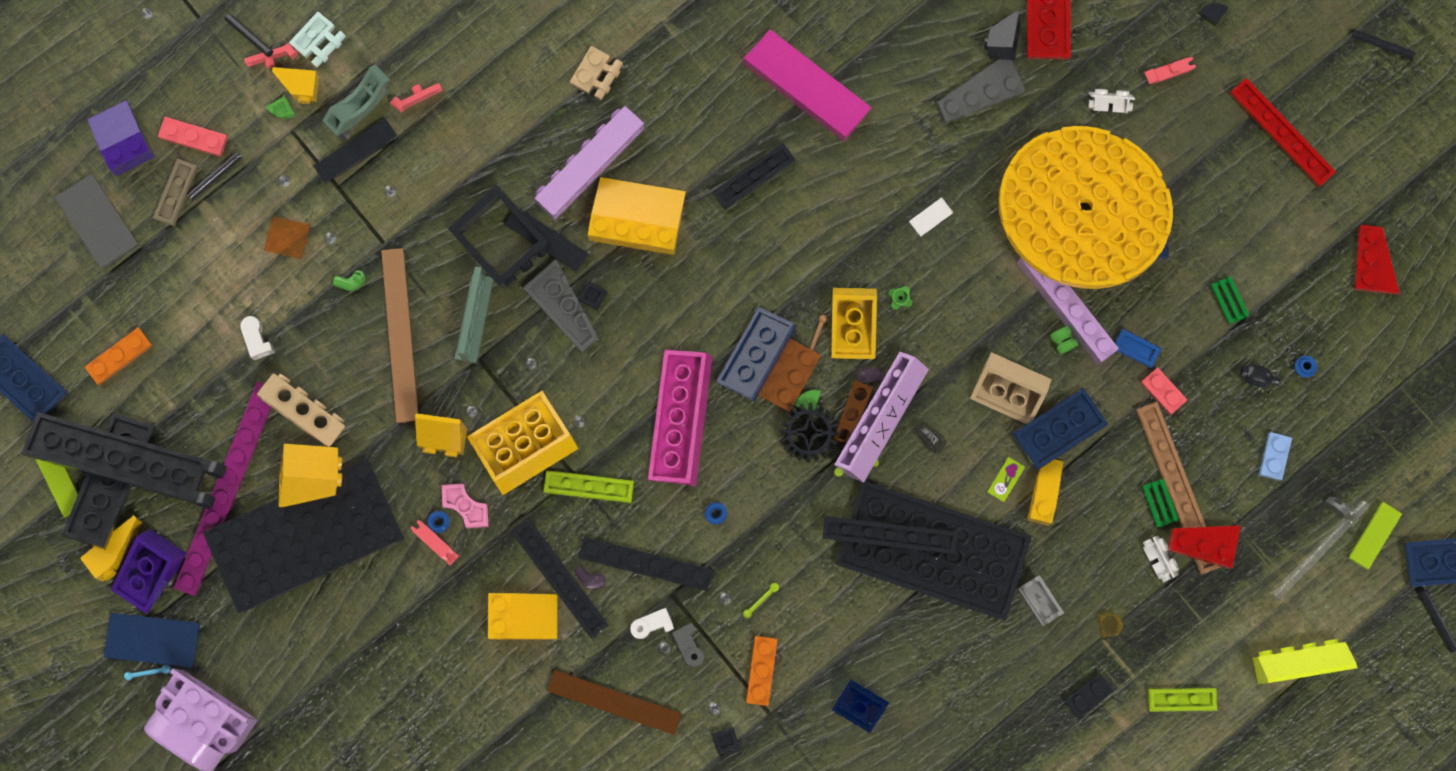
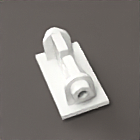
M1095 89V92H1089L1093 100H1089L1088 108H1092L1093 111H1108L1110 103L1113 104L1112 112L1128 113V111L1133 109V103L1129 101L1135 100V97L1129 95V91L1117 90L1116 94L1108 93L1106 89Z
M1159 535L1153 537L1154 542L1151 539L1143 542L1145 546L1143 549L1150 561L1158 558L1159 562L1152 566L1158 579L1165 582L1171 579L1170 574L1173 578L1179 575L1177 572L1179 567L1175 559L1170 558L1167 553L1168 545L1164 538L1160 539Z

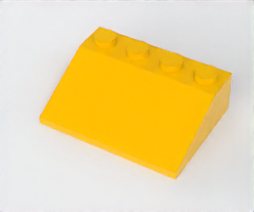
M600 177L588 230L589 241L675 255L686 191Z
M540 391L467 436L502 495L578 449L572 436L543 391Z

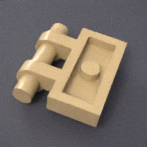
M591 46L570 80V84L587 94L591 92L592 88H595L597 92L594 97L602 100L604 95L610 91L611 88L609 86L614 78H617L620 74V68L623 63L616 59L612 66L608 65L610 56ZM602 71H604L607 75L603 82H600L598 78Z

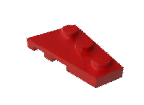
M1360 225L1354 290L1398 295L1400 292L1383 227Z
M1241 526L1172 529L1168 551L1231 569L1234 564Z

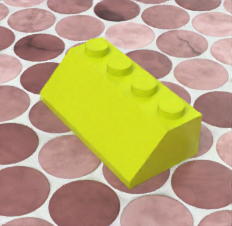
M1338 639L1324 641L1325 646L1319 647L1316 646V643L1302 645V650L1296 651L1294 646L1280 648L1281 653L1273 654L1272 650L1259 652V657L1253 658L1258 684L1355 669L1357 664L1346 642L1338 643Z

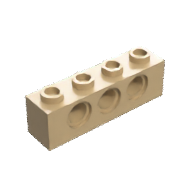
M273 373L257 393V397L325 447H331L345 429V425L342 424L344 420L335 413L331 416L324 411L326 407L319 401L315 400L313 403L307 398L308 393L300 387L294 389L289 385L291 381L284 375L279 374L277 376ZM288 391L291 394L290 400L287 402L280 401L278 398L279 393ZM298 405H307L309 412L306 415L298 414L296 411ZM316 418H325L327 425L324 428H317L314 425Z

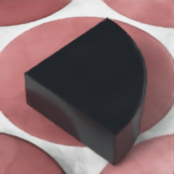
M1213 3L1204 6L1198 14L1215 26L1229 7Z

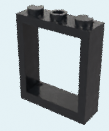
M497 184L448 228L502 288L506 286L509 288L517 281L516 277L522 271L525 273L530 270L534 265L532 262L538 257L542 258L545 256L552 245ZM500 199L539 241L502 276L494 270L463 235L468 228Z

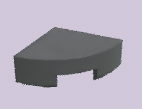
M1329 497L1325 503L1339 518L1345 517L1351 512V509L1346 504L1342 503L1340 505L1335 497Z

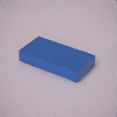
M1121 329L1115 341L1116 346L1119 348L1116 352L1150 369L1153 367L1162 349L1124 329Z

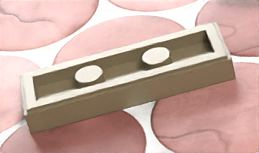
M177 158L154 213V220L175 227L187 198V193H189L199 167L197 165Z

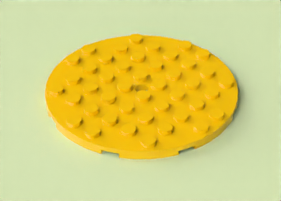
M1087 126L1063 127L1061 130L1050 133L1046 132L1035 137L1025 144L1013 157L1005 171L999 191L1001 223L1015 251L1040 274L1053 281L1072 287L1084 289L1109 288L1134 279L1155 262L1171 232L1173 221L1172 199L1157 165L1142 149L1125 138L1123 140L1110 134V131ZM1088 203L1091 206V210H1081L1080 204Z

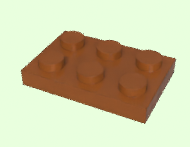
M790 338L758 396L790 413L821 355Z

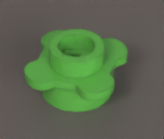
M903 286L902 288L889 291V296L892 299L891 307L894 310L912 305L909 294L910 289Z

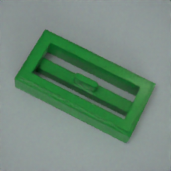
M1231 276L1210 285L1228 325L1249 316ZM1226 283L1228 284L1229 289L1238 305L1241 315L1239 314L1236 305L1227 289ZM1219 286L1221 287L1226 297V300L1235 316L1234 318L1231 317L1227 309V306L1218 290Z
M1164 479L1142 486L1156 528L1179 521ZM1158 485L1161 488L1171 519L1168 518L1166 509L1164 507L1161 495L1157 487ZM1149 488L1153 489L1164 519L1162 522L1159 519Z

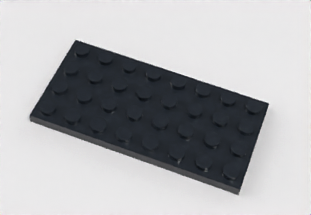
M368 459L338 472L342 473L341 487L337 486L335 496L286 507H279L278 498L203 532L238 614H242L404 540Z
M867 481L862 482L850 519L958 532L956 554L951 555L842 542L835 565L1006 621L1032 538L1031 535Z

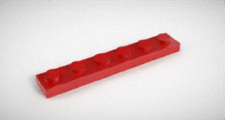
M1247 78L1229 93L1318 188L1336 172Z

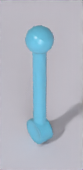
M164 665L162 668L135 673L126 672L124 678L131 680L133 677L161 672L168 674L171 672V666Z

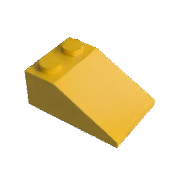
M833 288L831 358L875 359L877 289Z
M424 414L415 415L417 446L422 449L423 453L435 454L436 451L444 452V456L457 457L458 454L463 455L467 428L461 420Z
M488 593V639H557L558 595Z

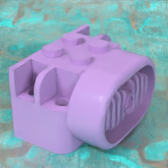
M172 669L170 673L173 676L168 684L160 690L161 694L156 700V710L145 725L144 731L158 744L191 766L201 771H214L225 753H234L240 748L258 719L185 670Z

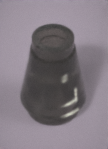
M924 422L914 431L928 451L934 454L939 453L947 444L944 435Z

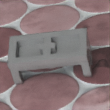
M1040 575L1018 588L1042 626L1064 614Z

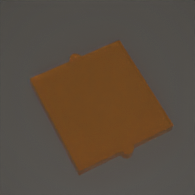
M273 216L270 229L266 232L268 237L264 251L302 259L305 245L308 244L307 237L311 225Z

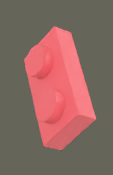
M1156 368L1141 382L1142 386L1169 415L1187 401L1159 368Z

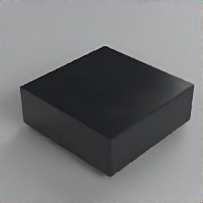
M588 281L578 301L598 311L608 291Z
M733 727L712 734L719 755L740 748Z

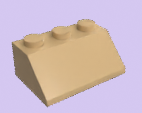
M991 352L970 399L1028 424L1034 420L1048 392L1052 379Z

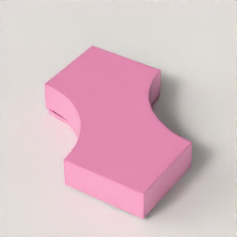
M464 484L442 485L443 508H450L460 513L466 528L489 527L487 504L473 501L466 493Z

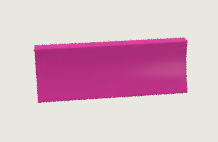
M769 30L743 58V64L843 142L846 141L871 110L868 104L772 30Z
M664 351L648 480L695 487L697 485L713 358L707 353Z

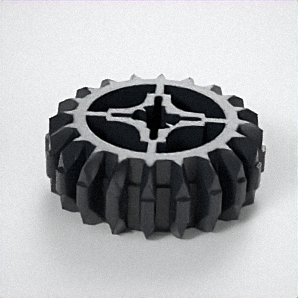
M812 403L808 404V410H805L804 405L800 404V412H797L796 408L793 407L792 412L794 416L792 417L788 413L785 415L790 420L789 423L781 422V425L786 426L787 429L779 431L780 434H786V437L781 438L780 441L781 443L788 441L789 444L784 447V450L792 448L791 457L796 452L799 453L798 461H801L804 455L806 456L807 463H810V456H814L815 462H818V454L821 453L822 457L826 458L827 455L824 450L827 449L829 452H833V448L829 444L837 445L838 441L832 439V436H839V432H832V428L838 427V423L831 425L830 421L835 418L834 415L827 418L825 415L828 413V409L820 413L821 405L819 404L816 410H812ZM807 415L806 425L803 428L791 429L796 419ZM813 415L823 420L827 430H820L814 426ZM809 421L811 422L810 427L813 428L812 430H815L816 433H821L812 435L810 444H808V439L805 438L806 436L803 433H797L806 431ZM791 436H800L805 440V451L794 444ZM827 437L825 444L821 448L812 451V443L815 438Z

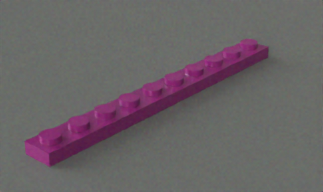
M257 381L224 462V465L227 467L223 479H217L211 494L216 498L212 510L205 509L174 586V589L193 596H197L213 556L203 532L227 521L272 410L271 406L257 397V393L264 386L261 382Z

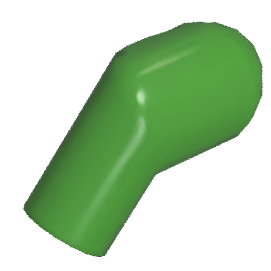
M355 271L353 276L348 279L336 275L333 280V286L353 291L365 283V274L362 271Z

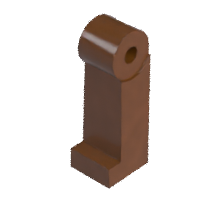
M854 380L836 431L839 432V436H835L834 440L845 445L847 444L862 417L873 387Z

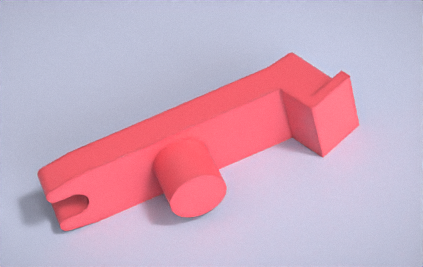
M287 43L285 46L273 49L271 57L260 53L245 58L244 61L247 67L264 62L265 67L269 69L275 67L273 59L288 55L293 60L299 54L296 49L294 50Z
M1192 57L1157 69L1146 71L1145 75L1149 84H1155L1189 72L1196 65H1189V62L1193 60Z
M438 83L422 90L420 84H417L411 88L414 95L402 101L395 97L390 104L402 113L406 108L441 92L442 88Z
M418 520L417 523L420 528L411 527L412 531L445 562L451 565L459 555L424 523Z

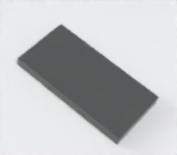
M90 174L55 197L101 269L108 267L140 246L93 174Z

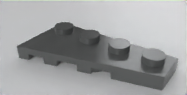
M998 59L940 100L937 106L946 124L1025 93V89L1013 61Z
M556 259L523 287L526 293L581 353L598 339Z

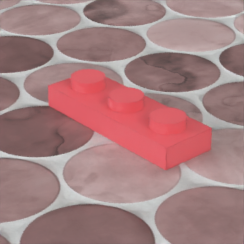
M164 117L158 134L159 139L219 157L222 156L228 136L168 117Z

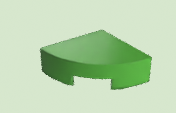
M285 96L266 106L268 111L275 117L289 119L296 116Z
M811 390L801 394L793 407L800 408V404H803L804 409L808 410V404L812 403V410H815L821 391Z

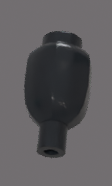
M1257 364L1243 365L1239 373V378H1242L1245 383L1257 387H1267L1269 385L1278 387L1281 382V378L1274 377L1269 369Z

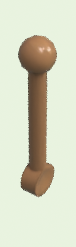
M826 315L819 317L820 322L809 348L811 350H814L823 324L827 322Z

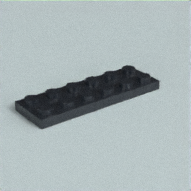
M113 413L105 431L150 444L156 427ZM87 474L61 535L65 538L106 550L132 486Z

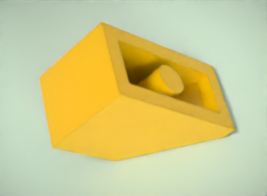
M273 67L272 72L298 103L310 104V101L317 102L319 76L316 71Z

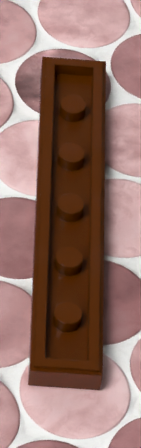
M554 670L547 690L550 693L673 735L676 733L682 715L676 711Z

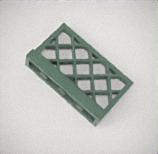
M475 266L474 274L471 276L455 354V360L477 364L494 282L492 277L485 276L481 267Z

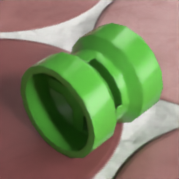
M1065 326L1050 335L1052 342L1057 344L1059 355L1079 346L1077 340L1072 337V330L1069 326Z

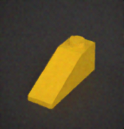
M1054 459L1038 470L1027 521L1047 526L1052 524L1058 499L1063 461Z
M132 516L113 531L106 550L93 547L80 557L96 579L103 582L115 576V571L121 567L143 524L141 519Z

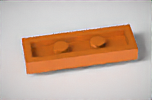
M138 327L86 365L85 369L100 386L153 345Z
M755 636L746 703L769 706L777 639Z

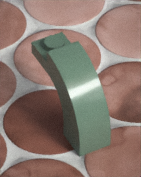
M376 65L369 67L359 86L347 98L331 106L323 122L337 136L351 129L382 100L387 92L385 87L390 79Z

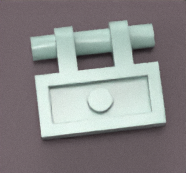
M317 12L289 44L306 59L311 53L316 55L311 63L318 68L322 62L325 63L329 59L328 56L335 48L338 49L342 45L341 42L346 35L339 31L333 36L331 32L335 28L334 24ZM324 39L328 40L329 43L320 50L318 48L320 43Z

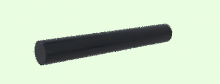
M231 14L225 16L224 20L265 56L271 57L273 55V50Z
M1354 29L1352 32V38L1411 60L1415 55V51Z
M236 151L187 195L194 200L242 159L240 154Z
M1427 589L1418 592L1450 653L1456 651V643Z

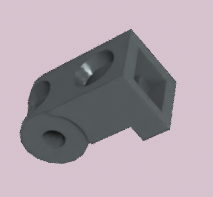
M691 623L672 632L686 663L696 667L702 664L704 654L696 646L691 636V633L696 631Z

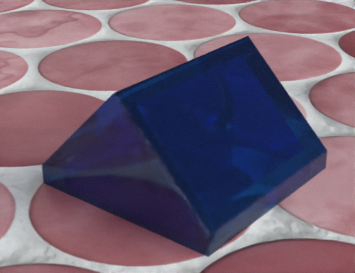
M850 679L834 704L832 711L871 733L890 702Z

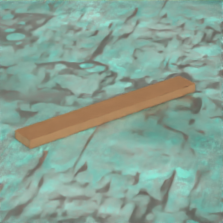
M403 248L381 250L396 423L415 422V415L419 414L405 254Z
M1158 402L1136 409L1161 477L1167 486L1181 528L1206 527ZM1194 559L1200 575L1221 568L1220 566Z

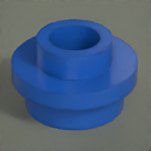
M1302 356L1295 362V371L1299 376L1309 378L1316 373L1317 363L1310 356ZM1304 363L1309 364V370L1303 368Z
M714 502L707 506L705 517L709 523L718 525L725 521L727 510L723 504ZM718 510L720 512V516L718 518H714L712 516V511Z
M435 511L428 517V527L433 532L443 533L449 528L450 518L445 512ZM441 518L443 520V524L441 526H436V519Z

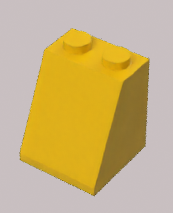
M284 444L279 474V507L335 496L337 486L341 487L342 473H338L342 466V457H338V448Z

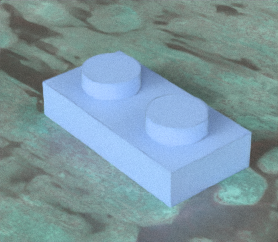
M1272 432L1268 434L1259 476L1278 481L1282 480L1292 441L1291 437Z

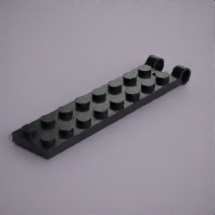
M39 412L36 415L21 452L23 456L196 504L201 508L212 510L216 498L210 494L198 492L203 476L207 473L212 477L223 479L227 470L225 465L218 462L205 460ZM195 478V481L190 483L189 479Z

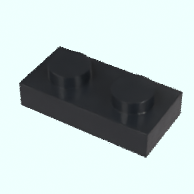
M1099 673L1064 700V702L1077 719H1080L1110 695L1113 689Z

